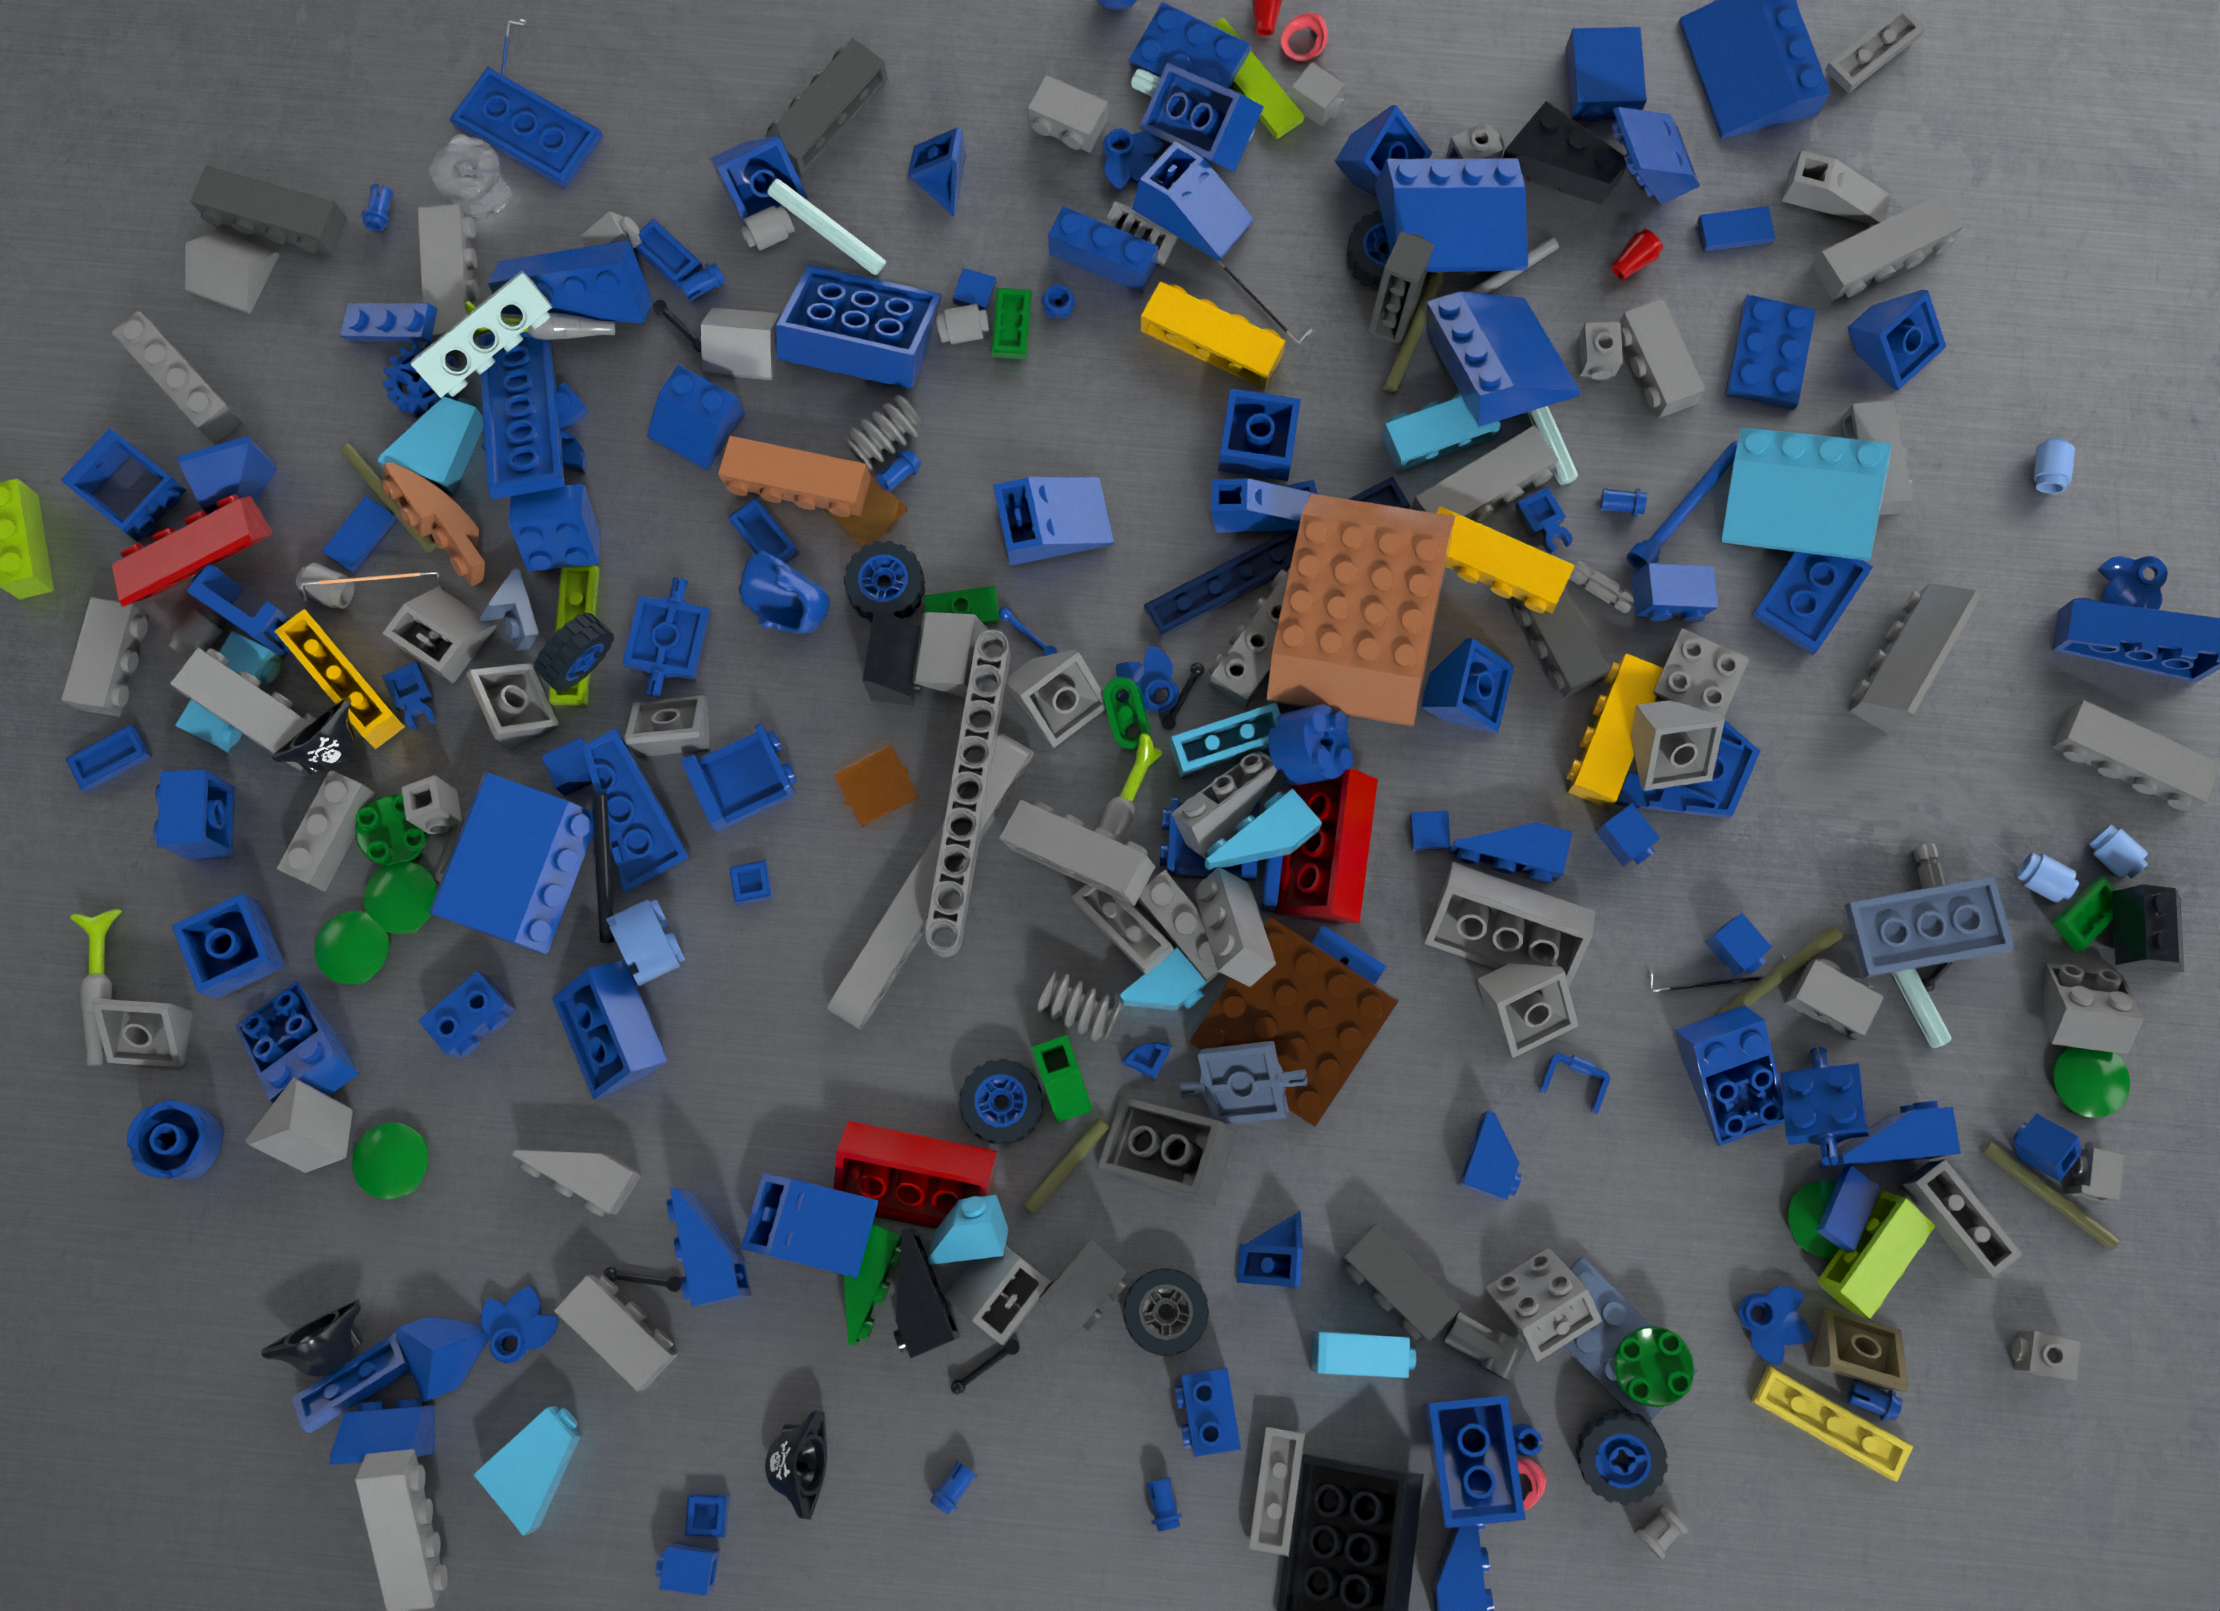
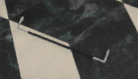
M1218 261L1220 265L1224 268V270L1258 303V305L1285 332H1287L1291 336V338L1296 343L1299 344L1307 336V334L1310 335L1312 333V329L1308 330L1306 334L1299 341H1297L1294 338V336L1288 331V329L1255 297V295L1226 266H1224L1221 261Z
M1781 954V959H1780V960H1783V962H1784V961H1785V956H1784L1783 954ZM1651 970L1648 971V976H1651V990L1653 992L1753 981L1764 977L1757 976L1653 989V973Z

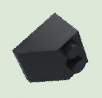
M874 610L863 683L871 701L914 706L915 695L921 696L923 686L912 683L921 626L879 610Z
M2142 884L2112 891L2115 965L2183 972L2184 952L2181 898L2177 889Z

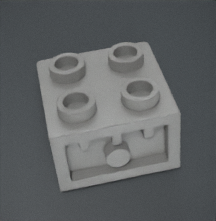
M1681 628L1667 648L1665 654L1669 656L1653 693L1667 701H1675L1721 715L1725 718L1750 658Z
M1546 1249L1533 1256L1530 1260L1501 1276L1486 1287L1489 1296L1517 1326L1529 1354L1536 1362L1602 1322L1588 1288L1551 1249Z

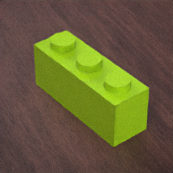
M16 478L0 482V588L20 600L55 590L39 495Z
M1881 1190L1855 1251L1846 1253L1839 1249L1817 1280V1283L1846 1310L1871 1319L1874 1313L1882 1306L1883 1300L1897 1280L1903 1276L1906 1267L1918 1250L1926 1243L1927 1237L1935 1225L1907 1198Z

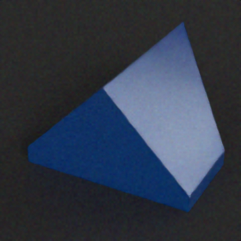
M957 127L915 145L908 172V177L913 179L952 216H955L966 159L963 131Z
M1301 1211L1246 1244H1239L1237 1283L1300 1288L1303 1252Z
M429 1316L395 1329L423 1402L460 1388L491 1338L480 1324Z

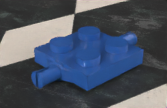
M678 577L673 578L669 597L658 599L644 596L638 597L622 664L625 668L645 671L650 675L645 692L650 697H653V695L655 698L661 697L664 678L680 677L696 680L711 611L709 608L690 605L683 600L688 581L680 578V580Z
M1814 1047L1810 1050L1812 1068L1780 1073L1786 1138L1789 1145L1803 1143L1820 1145L1821 1162L1825 1165H1830V1152L1832 1164L1835 1165L1839 1162L1837 1143L1849 1138L1869 1136L1862 1073L1859 1063L1828 1066L1827 1049L1819 1047L1818 1055L1817 1049Z

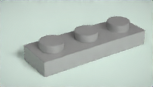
M1902 4L1831 60L1825 71L1849 93L1919 38L1926 27Z
M1087 884L1072 896L1075 904L1145 975L1150 973L1174 951L1172 945L1130 903Z
M1268 1426L1265 1428L1249 1549L1289 1556L1305 1437L1303 1432Z

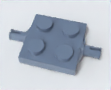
M1274 1041L1201 1049L1197 1054L1201 1068L1200 1081L1181 1082L1179 1092H1182L1180 1094L1182 1099L1203 1096L1210 1108L1212 1119L1219 1120L1224 1124L1286 1118L1289 1114L1285 1095L1286 1087L1307 1086L1308 1079L1305 1076L1307 1074L1305 1069L1283 1072L1282 1067L1278 1063Z

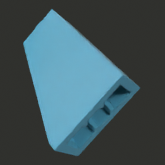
M443 396L379 456L378 463L383 468L384 464L392 462L409 469L440 488L444 493L454 496L484 428L483 416L477 409L478 406L474 402L462 397L453 400Z
M1312 1331L1311 1371L1409 1378V1370H1415L1416 1347L1410 1345L1409 1337Z
M557 1406L546 1408L473 1474L523 1536L534 1532L540 1527L581 1438V1434L575 1428L578 1426L577 1420L564 1407L561 1409Z

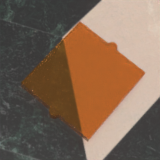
M872 475L861 516L850 514L849 517H840L829 512V509L823 508L833 520L862 546L871 545L884 533H890L891 527L908 511V508L891 492L885 491Z
M891 745L834 775L846 796L844 799L845 804L852 807L862 828L919 798L907 776L909 773L907 767H902Z

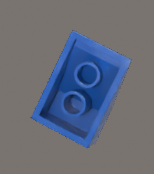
M1167 63L1139 129L1150 132L1172 144L1176 141L1206 160L1235 172L1264 106L1238 92Z
M1938 1101L1913 1103V1105L1900 1106L1899 1114L1887 1116L1868 1128V1137L1853 1138L1837 1148L1839 1158L1837 1164H1832L1830 1153V1165L1823 1164L1821 1159L1818 1162L1819 1168L1925 1160L1961 1154L1953 1107L1939 1108Z
M1508 1395L1423 1404L1428 1445L1444 1527L1454 1528L1526 1520Z

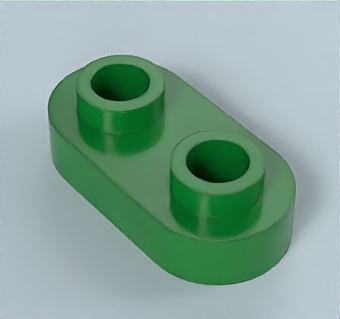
M1117 677L1109 681L1103 691V700L1115 741L1121 747L1137 749L1139 747L1140 735L1142 733L1151 735V727L1142 693L1138 684L1132 679ZM1122 689H1126L1129 692V699L1124 703L1118 699V694ZM1131 724H1136L1139 728V733L1134 738L1130 737L1127 732Z

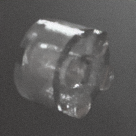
M464 134L453 136L450 142L445 144L436 153L429 167L433 183L447 205L460 204L467 217L471 216L473 220H477L476 217L487 215V217L496 215L505 207L510 198L511 187L505 167L493 147L478 138L467 137Z

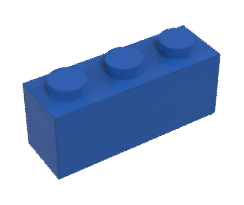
M1062 206L1048 234L1049 255L1141 294L1144 293L1157 267V245L1065 206Z

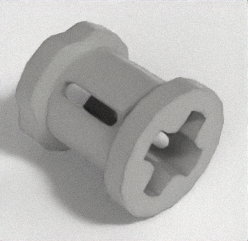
M1661 1504L1657 1508L1658 1515L1644 1530L1638 1529L1635 1535L1655 1556L1663 1560L1666 1556L1664 1551L1680 1534L1686 1535L1689 1530L1675 1514ZM1667 1525L1668 1528L1656 1539V1535Z

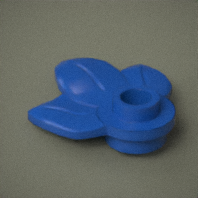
M1122 128L1112 130L1103 141V152L1107 157L1104 164V173L1109 183L1119 190H1122L1130 179L1139 183L1140 178L1155 163L1153 155L1157 154L1164 147V143L1150 132L1142 131L1131 134ZM1118 145H1122L1126 149L1116 150L1114 148Z
M2116 556L2108 559L2098 568L2100 574L2110 581L2102 594V603L2160 609L2163 602L2160 588L2166 582L2168 575L2167 568L2160 559L2153 556H2145L2134 560L2126 556ZM2146 567L2154 571V578L2152 580H2146L2143 577V570Z
M1150 646L1146 652L1144 664L1141 662H1123L1116 665L1117 677L1132 679L1140 687L1146 712L1152 710L1157 713H1165L1176 706L1179 700V690L1172 681L1173 664L1162 650L1155 646ZM1162 688L1166 689L1168 693L1166 700L1162 702L1157 701L1155 697L1156 692ZM1126 689L1118 698L1122 703L1129 699V692Z
M527 1286L519 1290L509 1299L506 1305L496 1299L488 1298L483 1306L481 1325L491 1337L489 1343L490 1351L499 1362L515 1363L521 1360L528 1350L544 1347L552 1339L558 1328V1317L540 1315V1299L533 1287ZM509 1336H513L516 1339V1347L512 1351L507 1350L505 1347V1340Z
M1789 1286L1775 1287L1765 1295L1760 1293L1749 1294L1741 1300L1738 1306V1317L1741 1324L1750 1331L1752 1348L1765 1361L1775 1365H1781L1783 1362L1784 1345H1798L1808 1342L1813 1338L1808 1324L1796 1312L1804 1300V1294ZM1756 1305L1762 1310V1317L1757 1321L1751 1315V1310Z

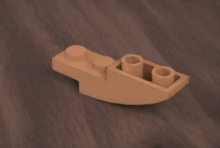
M392 462L384 464V480L381 481L382 488L390 501L395 500L400 506V514L405 524L409 528L414 527L421 538L432 534L436 545L440 549L445 548L450 555L451 565L456 574L464 576L471 587L483 582L485 561L476 550L478 549L479 529L468 514L440 488L420 475Z

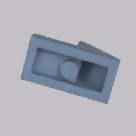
M520 569L511 571L479 618V621L505 619L506 634L509 639L513 640L516 651L530 649L539 635Z

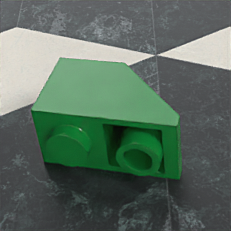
M1068 1035L1031 1047L1057 1124L1092 1112L1093 1109Z

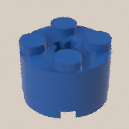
M1316 705L1282 713L1275 719L1279 721L1276 727L1270 729L1269 752L1276 770L1282 769L1288 777L1284 778L1287 783L1299 786L1334 779L1341 776L1345 770L1352 768L1354 758L1350 751L1347 733L1349 722L1343 711L1336 712L1327 705Z
M167 1100L152 1107L148 1106L137 1114L127 1133V1147H130L133 1157L131 1160L134 1166L148 1176L172 1180L196 1179L203 1176L218 1158L222 1147L224 1128L210 1111L201 1106Z

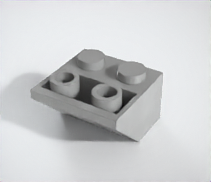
M436 587L405 603L382 634L397 647L454 684L497 626L490 621H479L480 614L441 588Z
M2046 963L2043 980L2042 1023L2051 1043L2129 1054L2144 1017L2122 973H2117L2110 969L2095 970L2080 968L2072 964L2058 965Z
M1005 1245L1003 1256L971 1260L944 1297L974 1324L1003 1346L1045 1293L1052 1281Z

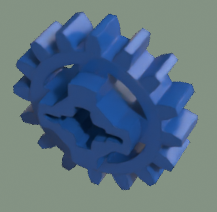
M413 342V350L407 351L403 346L400 347L402 356L400 358L390 356L389 358L394 364L393 368L383 369V372L389 378L382 382L385 389L389 392L387 397L393 404H396L402 413H406L409 410L414 418H418L421 411L426 413L441 399L410 364L412 359L431 345L432 342H427L425 348H421L417 342ZM447 353V363L454 368H458L459 364L453 355ZM402 385L407 387L406 390L409 392V396L403 393ZM448 392L444 395V397L456 400Z

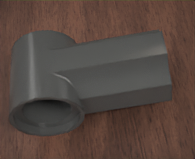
M1460 1312L1456 1313L1443 1339V1342L1448 1344V1346L1480 1362L1479 1366L1508 1382L1511 1381L1527 1349L1525 1344L1499 1330L1493 1331Z

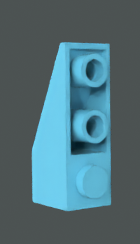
M1293 789L1285 795L1280 791L1264 804L1266 811L1256 819L1253 815L1245 818L1235 828L1238 833L1227 842L1222 838L1207 850L1206 853L1209 857L1206 858L1205 868L1209 871L1217 867L1224 868L1291 854L1319 831L1322 822Z

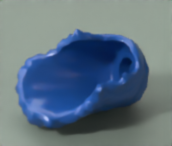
M766 551L752 554L751 558L747 559L742 572V583L739 585V592L742 595V603L748 605L749 609L758 615V624L762 625V629L774 627L781 631H789L790 633L808 634L814 632L822 625L823 620L827 618L830 608V599L823 587Z

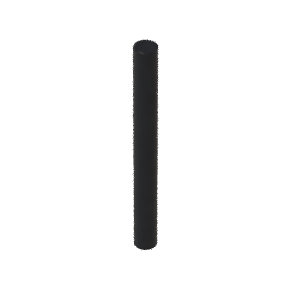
M602 793L592 794L600 943L615 942V938L606 919L614 915L608 801L607 794Z

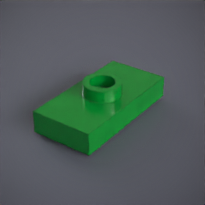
M997 288L992 357L1027 359L1032 290Z
M995 586L924 595L926 612L975 614L984 625L1000 623Z
M2105 876L2094 878L2052 922V925L2075 952L2085 950L2113 920L2112 891L2116 890Z

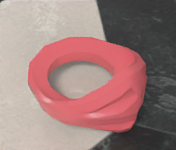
M1307 12L1296 16L1288 23L1281 36V48L1288 59L1296 63H1306L1321 54L1327 45L1328 39L1327 26L1323 17L1316 13ZM1306 28L1314 31L1317 38L1315 46L1310 52L1301 55L1296 54L1290 49L1289 39L1295 32L1305 30Z
M1517 1457L1519 1474H1526L1532 1485V1490L1523 1499L1524 1510H1528L1543 1495L1546 1475L1541 1466L1532 1460Z

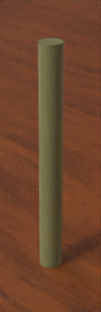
M1432 272L1383 386L1385 391L1396 393L1427 321V301L1436 299L1447 272Z
M352 443L343 445L340 452L426 553L432 552L437 547L434 539L430 535L421 538L414 527L409 528L405 524L400 514V506L395 500L390 501L382 488L381 481L383 479Z
M1831 926L1716 1011L1715 1015L1743 1005L1749 1007L1843 937L1841 931L1836 926Z
M1989 1141L1982 1148L1981 1152L2108 1250H2113L2118 1245L2120 1239L1994 1142Z

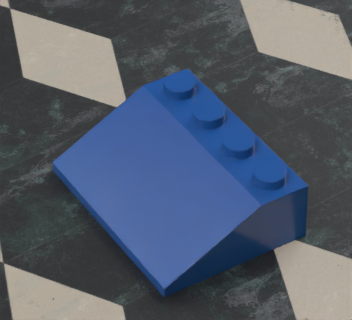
M1716 0L1679 19L1681 30L1721 139L1819 114L1831 92L1796 0Z
M1518 159L1386 160L1375 184V190L1390 254L1400 231L1407 234L1421 235L1428 242L1435 244L1427 272L1526 271L1528 267L1526 189Z
M808 264L776 324L777 359L825 369L829 372L856 376L861 379L887 383L896 387L912 389L923 365L941 302V294Z
M1456 292L1427 301L1426 332L1479 427L1580 396V389L1525 298Z
M484 772L428 913L527 951L548 954L594 833L593 812L567 800Z

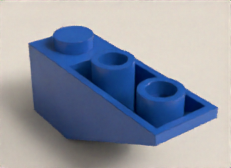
M1248 478L1212 480L1211 515L1215 532L1298 530L1301 515L1310 494L1316 493Z
M1536 822L1455 840L1448 853L1457 855L1456 859L1466 864L1477 865L1480 861L1492 864L1495 871L1505 874H1514L1515 871L1529 874V879L1548 884L1551 883V880L1557 881L1564 873L1573 832Z
M1485 1524L1454 1527L1451 1529L1431 1581L1434 1611H1494L1491 1589H1485L1484 1572H1489L1488 1552L1486 1547H1481L1479 1531L1485 1530Z

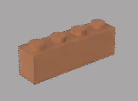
M729 436L718 476L726 489L733 494L746 496L748 493L757 494L773 503H780L782 500L794 502L798 507L807 510H815L816 507L829 509V512L840 517H849L850 514L861 516L872 478L865 463Z

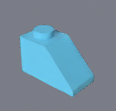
M1177 947L1150 973L1144 974L1119 995V1000L1123 1002L1124 1006L1178 1010L1184 1005L1189 1009L1205 995L1201 990L1205 987L1206 981Z
M997 1195L974 1196L958 1200L933 1233L927 1258L929 1265L1004 1255L1009 1228Z

